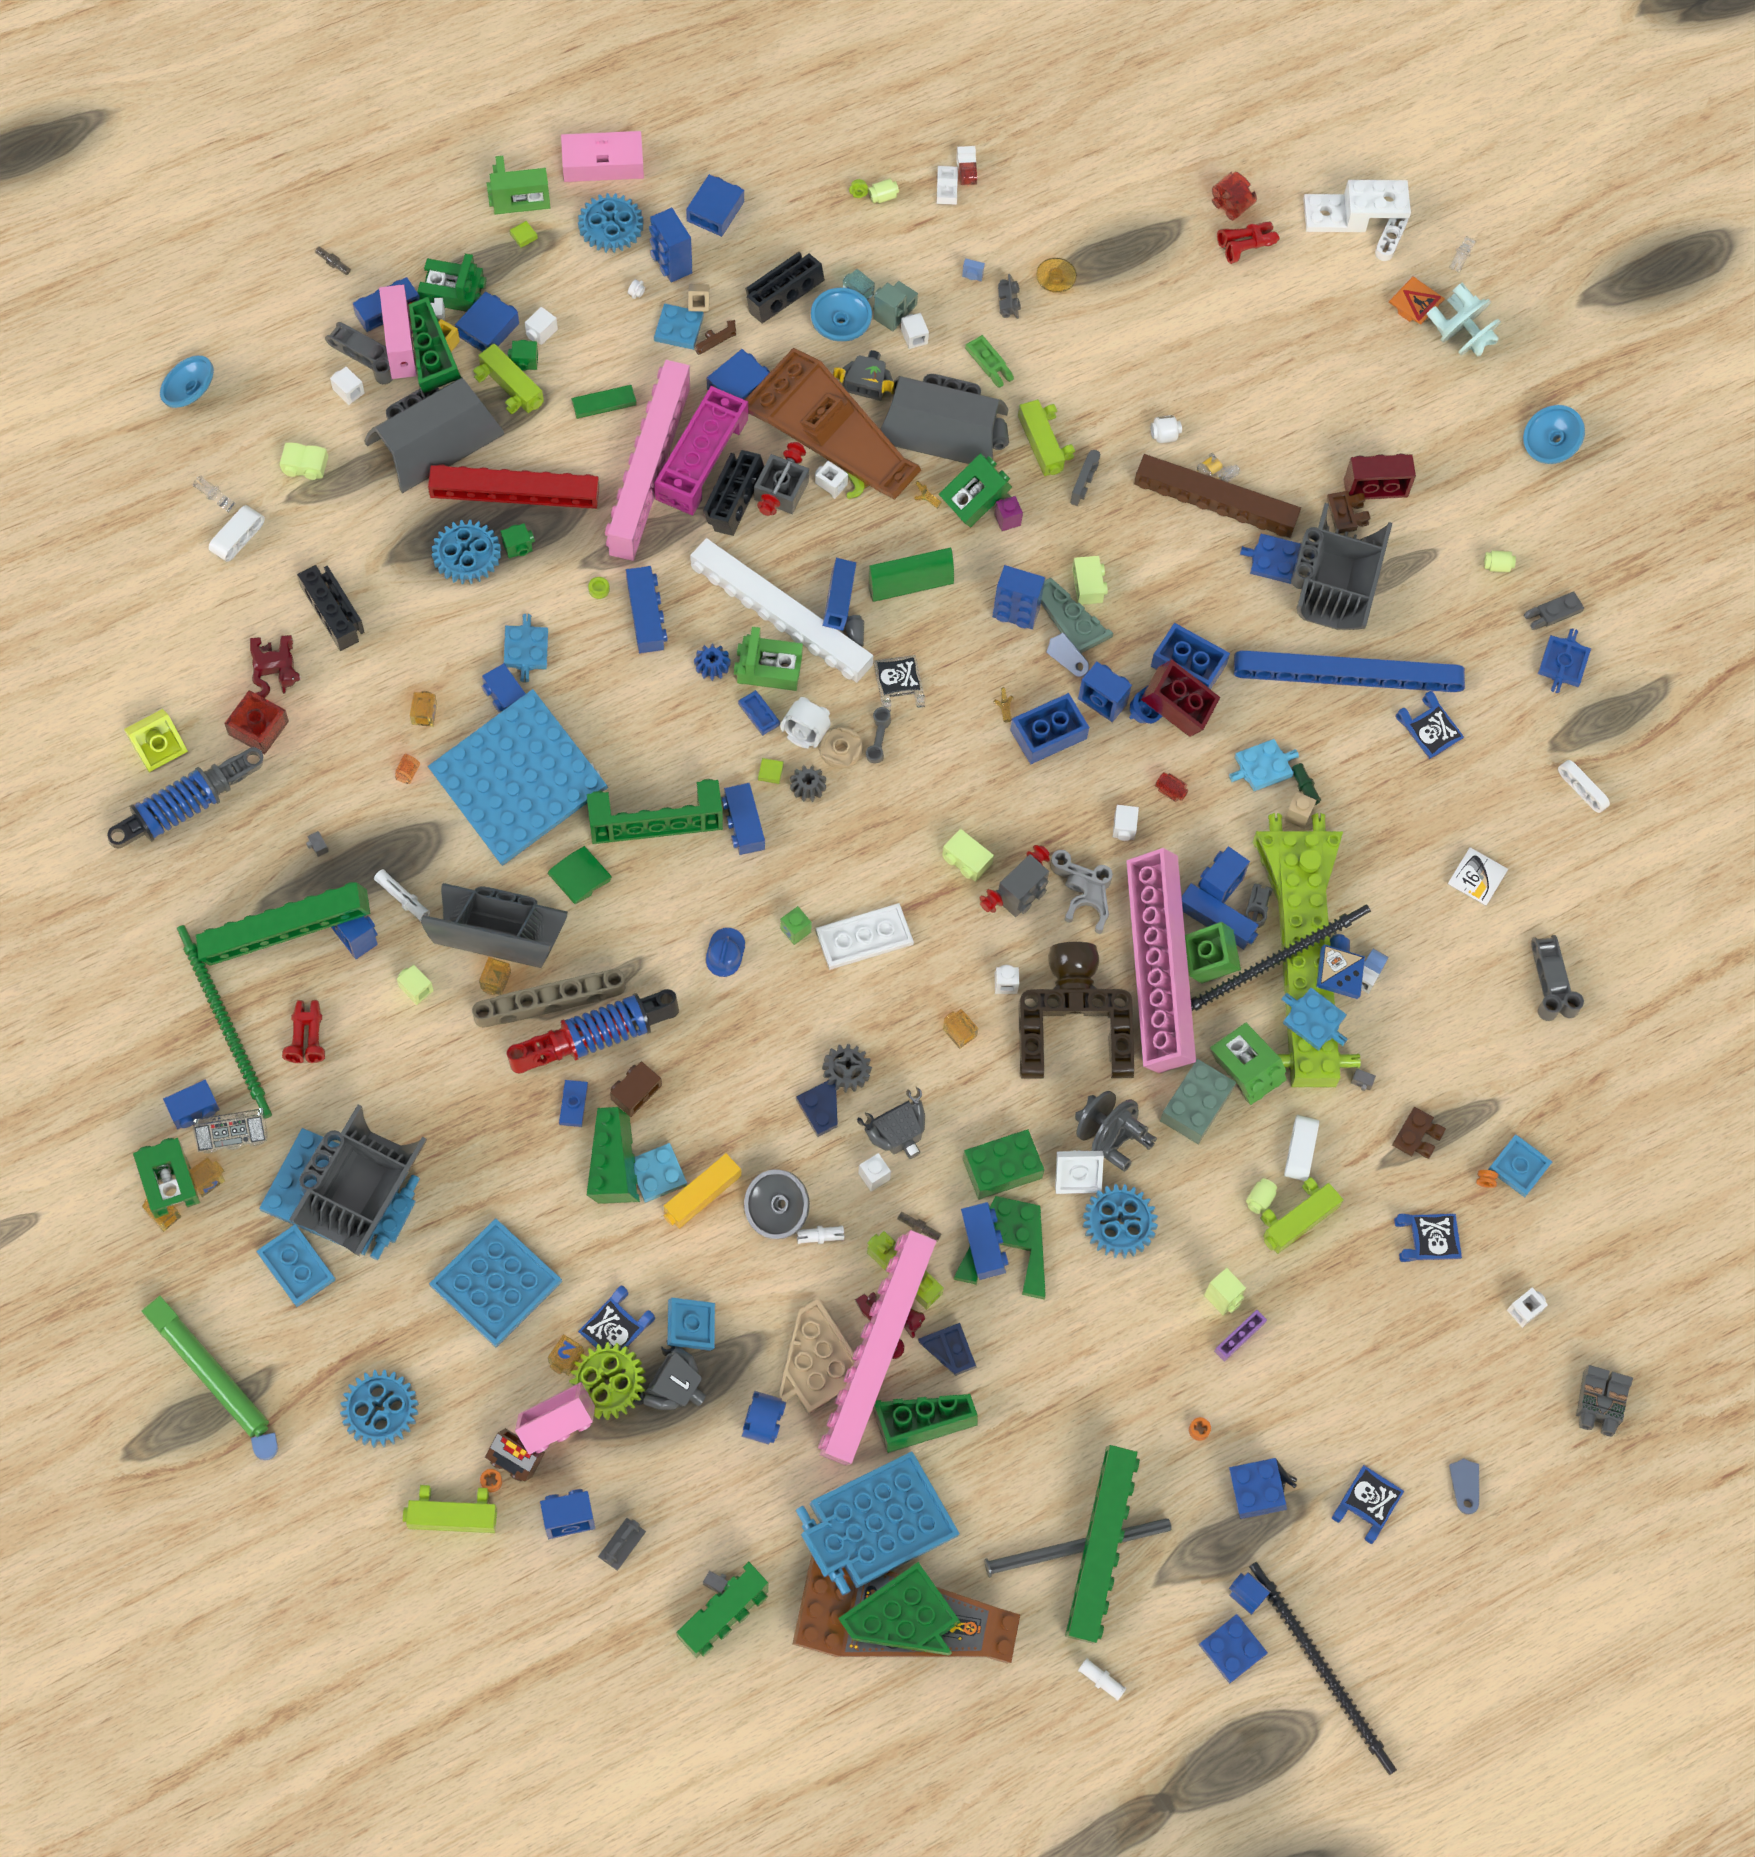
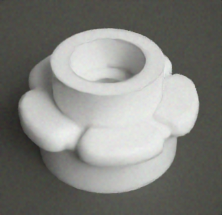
M635 279L628 289V294L633 299L636 297L640 298L645 291L642 280L639 282Z

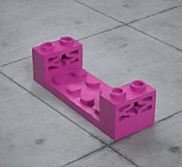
M710 386L654 482L655 500L689 515H694L702 501V485L732 433L740 435L748 421V401Z

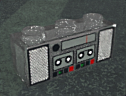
M263 1108L194 1119L193 1122L197 1152L204 1151L206 1154L214 1153L221 1148L234 1150L246 1144L258 1146L267 1141L268 1138Z

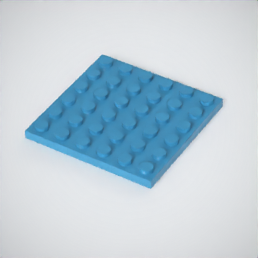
M533 689L428 766L502 866L586 805L587 794H591L594 791H605L608 788L607 784Z

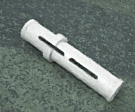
M384 869L375 875L374 880L398 900L405 911L409 910L420 922L423 915H430V911L417 901L418 898L414 894L411 895Z

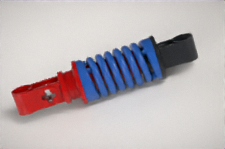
M664 989L641 999L637 993H634L632 996L624 998L622 1002L616 1001L614 1005L607 1004L606 1008L599 1007L598 1011L591 1010L590 1014L585 1012L582 1014V1018L574 1016V1018L561 1020V1028L559 1030H549L546 1034L511 1045L507 1049L511 1070L518 1074L524 1073L533 1068L547 1065L552 1061H560L567 1055H571L576 1061L579 1060L578 1058L588 1055V1048L591 1053H595L597 1051L595 1045L598 1046L599 1050H603L605 1048L603 1042L608 1047H611L613 1045L612 1039H614L616 1044L621 1042L620 1036H622L624 1041L629 1040V1032L633 1038L637 1037V1035L650 1034L651 1025L678 1015L679 1006L676 993L673 990Z

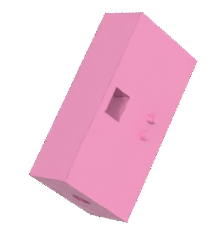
M641 131L561 134L564 182L644 179Z
M404 285L379 287L392 379L417 376L413 349V331L410 325Z

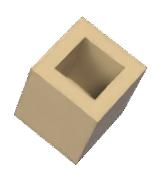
M689 284V311L709 312V284Z
M1296 792L1284 821L1305 829L1317 800Z

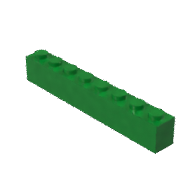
M350 882L345 884L344 887L328 889L322 894L307 896L304 900L298 902H288L282 907L267 909L264 913L249 915L240 921L227 922L224 926L206 929L203 933L196 935L198 958L207 965L212 966L369 915L371 913L367 889L357 882Z
M1109 1445L1105 1449L1065 1637L1092 1644L1097 1643V1640L1102 1638L1104 1625H1101L1102 1617L1107 1614L1109 1608V1601L1106 1598L1108 1591H1112L1114 1585V1577L1111 1576L1113 1567H1117L1120 1555L1116 1553L1118 1543H1122L1125 1530L1121 1528L1123 1519L1127 1520L1130 1510L1127 1500L1128 1496H1132L1135 1482H1132L1133 1472L1137 1473L1140 1459L1137 1458V1451Z

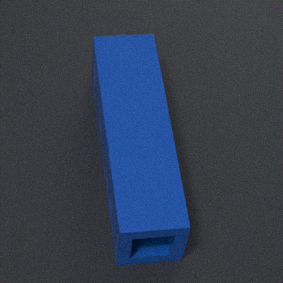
M840 558L835 559L822 626L841 631L844 630L857 562Z
M1192 883L1182 895L1183 913L1206 927L1223 922L1234 930L1236 945L1243 950L1248 943L1253 945L1259 935L1256 933L1257 923Z

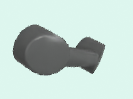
M879 707L873 713L877 730L874 745L866 750V757L870 763H880L884 759L882 744L885 729L891 724L890 711L885 707Z

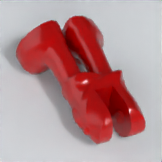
M1271 221L1249 224L1246 228L1220 229L1217 232L1218 244L1221 248H1226V259L1230 264L1239 261L1241 252L1252 248L1272 246L1280 240L1277 232H1271L1274 228ZM1246 237H1251V238H1252V239H1246V240L1236 241V240H1238V239H1242V238H1246Z

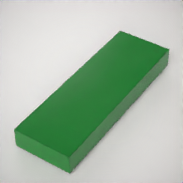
M632 385L571 398L577 419L637 405Z

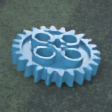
M607 193L606 198L598 195L599 200L596 201L594 198H591V204L585 203V209L581 208V215H578L580 235L584 236V242L589 241L590 247L596 244L597 251L602 247L605 253H607L609 248H612L613 253H615L618 247L623 251L624 245L630 248V241L637 243V237H641L644 223L642 211L638 210V204L632 205V199L625 201V195L620 199L617 198V193L613 197H610L609 193Z
M460 520L459 526L452 522L451 529L445 526V533L438 532L439 538H434L435 545L432 546V558L435 560V568L438 567L439 574L444 573L445 579L452 576L453 583L460 579L461 584H464L465 580L468 579L469 583L472 584L474 578L481 582L480 576L483 575L488 578L487 571L495 572L494 566L499 565L498 559L501 558V547L498 544V537H494L493 530L488 531L487 525L481 528L479 521L475 526L472 525L471 520L468 521L467 525H464L463 520Z
M1115 1184L1113 1191H1111L1106 1186L1105 1194L1098 1190L1096 1193L1097 1198L1091 1197V1204H1086L1085 1209L1088 1212L1083 1214V1218L1088 1221L1083 1223V1227L1090 1229L1086 1231L1085 1236H1093L1090 1244L1097 1242V1251L1105 1248L1106 1256L1112 1251L1114 1258L1118 1256V1253H1122L1125 1259L1128 1252L1134 1257L1136 1255V1248L1143 1252L1144 1245L1149 1246L1151 1243L1149 1238L1155 1237L1156 1233L1152 1230H1156L1158 1224L1153 1222L1157 1220L1158 1215L1151 1214L1154 1212L1155 1206L1148 1207L1151 1199L1143 1200L1144 1192L1136 1195L1135 1187L1131 1191H1127V1186L1124 1184L1122 1190H1119L1117 1184ZM1132 1206L1135 1208V1212L1129 1213L1124 1207ZM1110 1208L1113 1214L1106 1215L1101 1209ZM1117 1218H1120L1121 1222H1124V1224H1120L1119 1221H1116ZM1134 1227L1138 1230L1139 1234L1132 1235L1127 1229ZM1108 1229L1113 1230L1116 1236L1109 1237L1105 1234V1231Z
M376 1370L373 1371V1377H369L367 1373H364L365 1380L361 1381L359 1378H355L358 1385L355 1387L349 1384L351 1394H343L348 1400L341 1402V1406L347 1409L340 1412L341 1416L346 1418L343 1421V1425L350 1426L347 1429L349 1435L356 1432L354 1435L356 1441L363 1437L362 1443L365 1446L369 1440L373 1448L376 1447L378 1442H381L382 1446L385 1447L387 1440H390L394 1445V1437L398 1436L403 1440V1430L410 1433L411 1430L408 1424H416L415 1419L411 1417L418 1415V1410L413 1407L418 1406L419 1403L417 1400H411L416 1396L415 1391L408 1392L412 1386L410 1383L403 1385L405 1382L403 1376L396 1380V1372H393L390 1377H388L386 1370H383L381 1376L378 1375ZM376 1388L384 1389L383 1394L379 1397L372 1396V1392ZM390 1392H394V1394L388 1398V1394ZM394 1402H402V1407L399 1410L390 1409ZM376 1406H378V1407H382V1406H383V1407H384V1410H383V1411L378 1410V1411L376 1412L375 1407H376ZM360 1407L369 1408L367 1414L363 1416L357 1415V1411ZM371 1420V1423L368 1426L365 1425L366 1422ZM381 1420L387 1421V1426L384 1429L379 1430L375 1428L377 1422Z

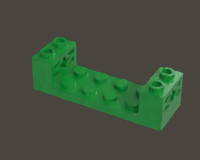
M704 779L701 782H696L698 806L685 805L682 808L675 809L665 807L657 811L641 810L638 813L630 814L621 812L612 816L609 792L594 791L591 794H587L592 844L723 830V811L719 781Z

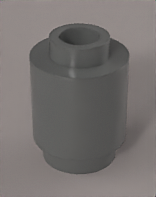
M996 418L993 427V448L995 450H1002L1009 445L1008 427L1004 419Z

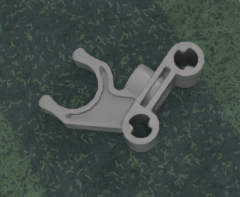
M1057 850L1052 855L1051 870L1053 873L1067 878L1065 885L1068 888L1083 893V895L1076 896L1071 900L1069 910L1065 915V921L1072 922L1073 914L1079 907L1085 905L1092 906L1098 911L1100 916L1095 932L1101 934L1109 917L1106 889L1111 885L1112 870L1106 865H1099L1092 871L1071 863V856L1067 851ZM1058 860H1063L1064 865H1058ZM1101 875L1106 876L1103 880L1098 879Z

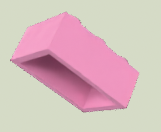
M580 1382L518 1414L515 1431L528 1454L535 1451L540 1453L546 1450L549 1444L555 1441L562 1442L566 1440L570 1433L576 1430L580 1432L590 1427L593 1422L595 1405L584 1385Z

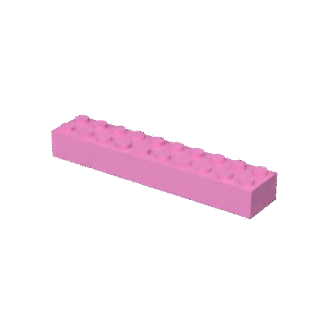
M665 360L664 366L658 370L657 379L659 381L658 384L653 385V399L647 403V417L641 421L640 430L642 432L635 439L634 447L636 450L635 453L630 454L629 471L625 470L624 486L619 488L617 500L619 501L617 506H613L611 512L612 522L606 526L605 536H608L606 546L609 547L610 556L631 561L635 559L655 498L654 482L667 461L690 391V365Z
M1164 848L1126 860L1143 1067L1157 1073L1196 1062L1178 856Z
M912 1230L898 1238L894 1247L897 1254L893 1259H890L886 1268V1272L889 1273L888 1277L882 1280L877 1292L880 1294V1298L873 1303L869 1312L872 1319L868 1324H865L860 1337L864 1338V1340L854 1351L852 1357L855 1360L854 1366L851 1369L848 1368L844 1377V1382L847 1383L845 1389L840 1390L835 1401V1404L838 1405L837 1410L830 1414L826 1426L830 1427L829 1431L821 1437L819 1442L820 1456L845 1466L852 1464L936 1240Z

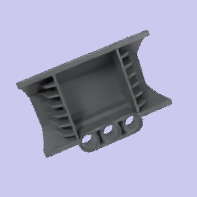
M927 374L923 381L898 376L894 380V397L880 430L895 447L970 464L980 453L986 458L990 456L993 459V427L996 415L1007 416L1009 410L1004 401L981 395V388L978 384L938 374Z
M461 377L440 390L436 388L423 393L420 388L390 405L386 409L387 420L373 427L367 433L364 442L368 447L382 439L392 453L399 488L404 493L429 478L431 465H446L449 467L503 436L504 431L467 382Z
M1325 503L1318 528L1311 527L1306 530L1294 565L1291 583L1294 587L1301 589L1297 613L1304 621L1336 630L1365 629L1393 523L1388 522L1379 531L1362 539H1356V534L1353 538L1348 537V532H1345L1343 536L1338 534L1339 529H1336L1335 533L1329 531L1330 526L1327 525L1329 504Z
M443 883L441 888L443 919L423 915L421 924L434 944L542 968L567 919L568 912L537 905L538 901L535 898L485 886L472 890Z
M358 1104L341 1133L333 1130L325 1134L302 1172L299 1181L304 1195L289 1220L344 1246L355 1255L360 1256L427 1139L422 1137L421 1140L415 1143L399 1145L371 1132L364 1119L363 1108ZM333 1140L341 1142L335 1148L330 1147L329 1143ZM320 1160H327L329 1162L325 1167L317 1166ZM313 1179L317 1181L313 1187L305 1186L308 1180Z

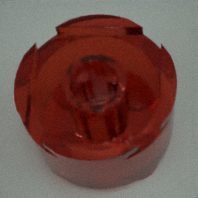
M1232 171L1229 172L1212 187L1213 205L1218 209L1223 208L1226 211L1227 217L1232 221L1257 202V196L1255 191L1251 193L1248 188L1251 186L1249 181L1236 171L1233 174Z

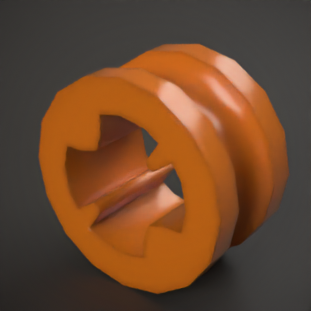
M1491 1170L1478 1171L1477 1175L1479 1178L1476 1180V1183L1479 1186L1486 1188L1497 1186L1495 1179L1498 1178V1173Z
M1202 1417L1195 1418L1189 1426L1190 1436L1197 1441L1205 1440L1211 1432L1210 1422ZM1197 1424H1201V1427L1206 1428L1202 1435L1199 1434V1431L1194 1430Z
M495 1469L485 1470L480 1477L482 1488H488L490 1493L498 1491L502 1486L500 1473ZM491 1475H494L497 1483L487 1486L486 1478L488 1476L491 1478Z

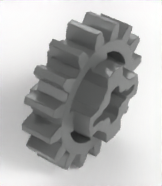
M847 1044L846 1048L843 1049L841 1045H838L837 1051L831 1048L829 1055H825L822 1070H825L823 1077L829 1078L828 1085L836 1084L835 1090L843 1087L845 1093H847L848 1088L855 1092L857 1085L863 1088L865 1081L868 1082L869 1074L872 1070V1067L868 1066L871 1060L870 1058L864 1059L866 1052L859 1053L858 1046L850 1049V1044Z

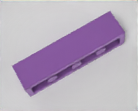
M1256 1310L1218 1345L1214 1352L1225 1362L1266 1323L1267 1319Z

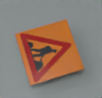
M1412 276L1391 298L1389 303L1398 309V314L1409 322L1414 320L1421 325L1428 318L1426 314L1433 307H1438L1445 298Z

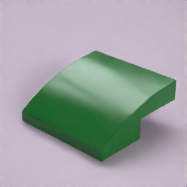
M585 846L565 857L547 873L574 904L592 896L594 890L609 883L612 878Z

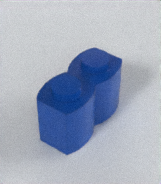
M1249 1572L1246 1575L1241 1573L1229 1587L1232 1591L1229 1596L1250 1615L1255 1612L1271 1592Z

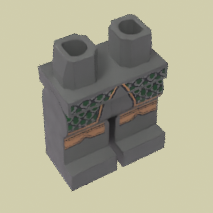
M1589 1365L1583 1371L1576 1416H1579V1428L1592 1430L1596 1421L1602 1423L1601 1434L1612 1437L1618 1426L1623 1422L1626 1401L1633 1377L1612 1372L1609 1375V1370Z

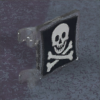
M915 655L873 661L882 707L887 708L891 712L892 703L890 697L910 694L915 695L917 708L925 707V695Z

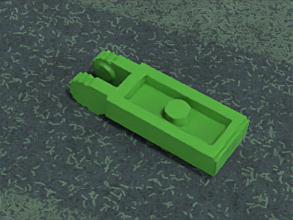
M983 335L965 345L968 353L988 377H991L992 382L998 388L1004 384L997 372L1001 371L1003 377L1009 382L1014 380V376L1006 366V362Z

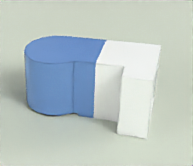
M1374 948L1366 961H1364L1362 982L1367 985L1362 984L1361 990L1368 994L1389 958Z

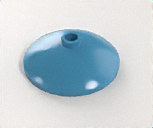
M849 288L829 289L821 293L811 307V321L814 328L822 336L833 341H850L860 337L867 331L872 320V310L868 300L859 292Z
M198 355L178 363L167 374L161 385V400L171 408L185 407L198 400L207 391L212 382L214 367L211 361L204 356Z
M1564 405L1548 406L1534 414L1527 423L1523 435L1525 449L1533 459L1540 463L1556 464L1572 457L1581 447L1585 437V425L1581 416L1574 409Z

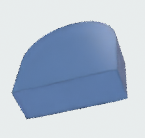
M275 1433L251 1438L253 1451L260 1460H270L277 1454L278 1444Z

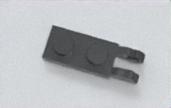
M1097 449L1091 450L1087 455L1072 491L1070 501L1072 505L1078 506L1080 500H1084L1088 491L1086 487L1087 482H1092L1095 471H1097L1101 454Z
M1573 591L1526 611L1524 617L1531 619L1539 615L1541 618L1535 620L1530 625L1532 630H1537L1583 612L1584 606Z

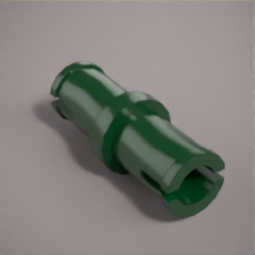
M1302 763L1294 765L1292 771L1298 783L1299 791L1317 800L1315 805L1319 804L1321 798L1314 787V780L1308 776Z

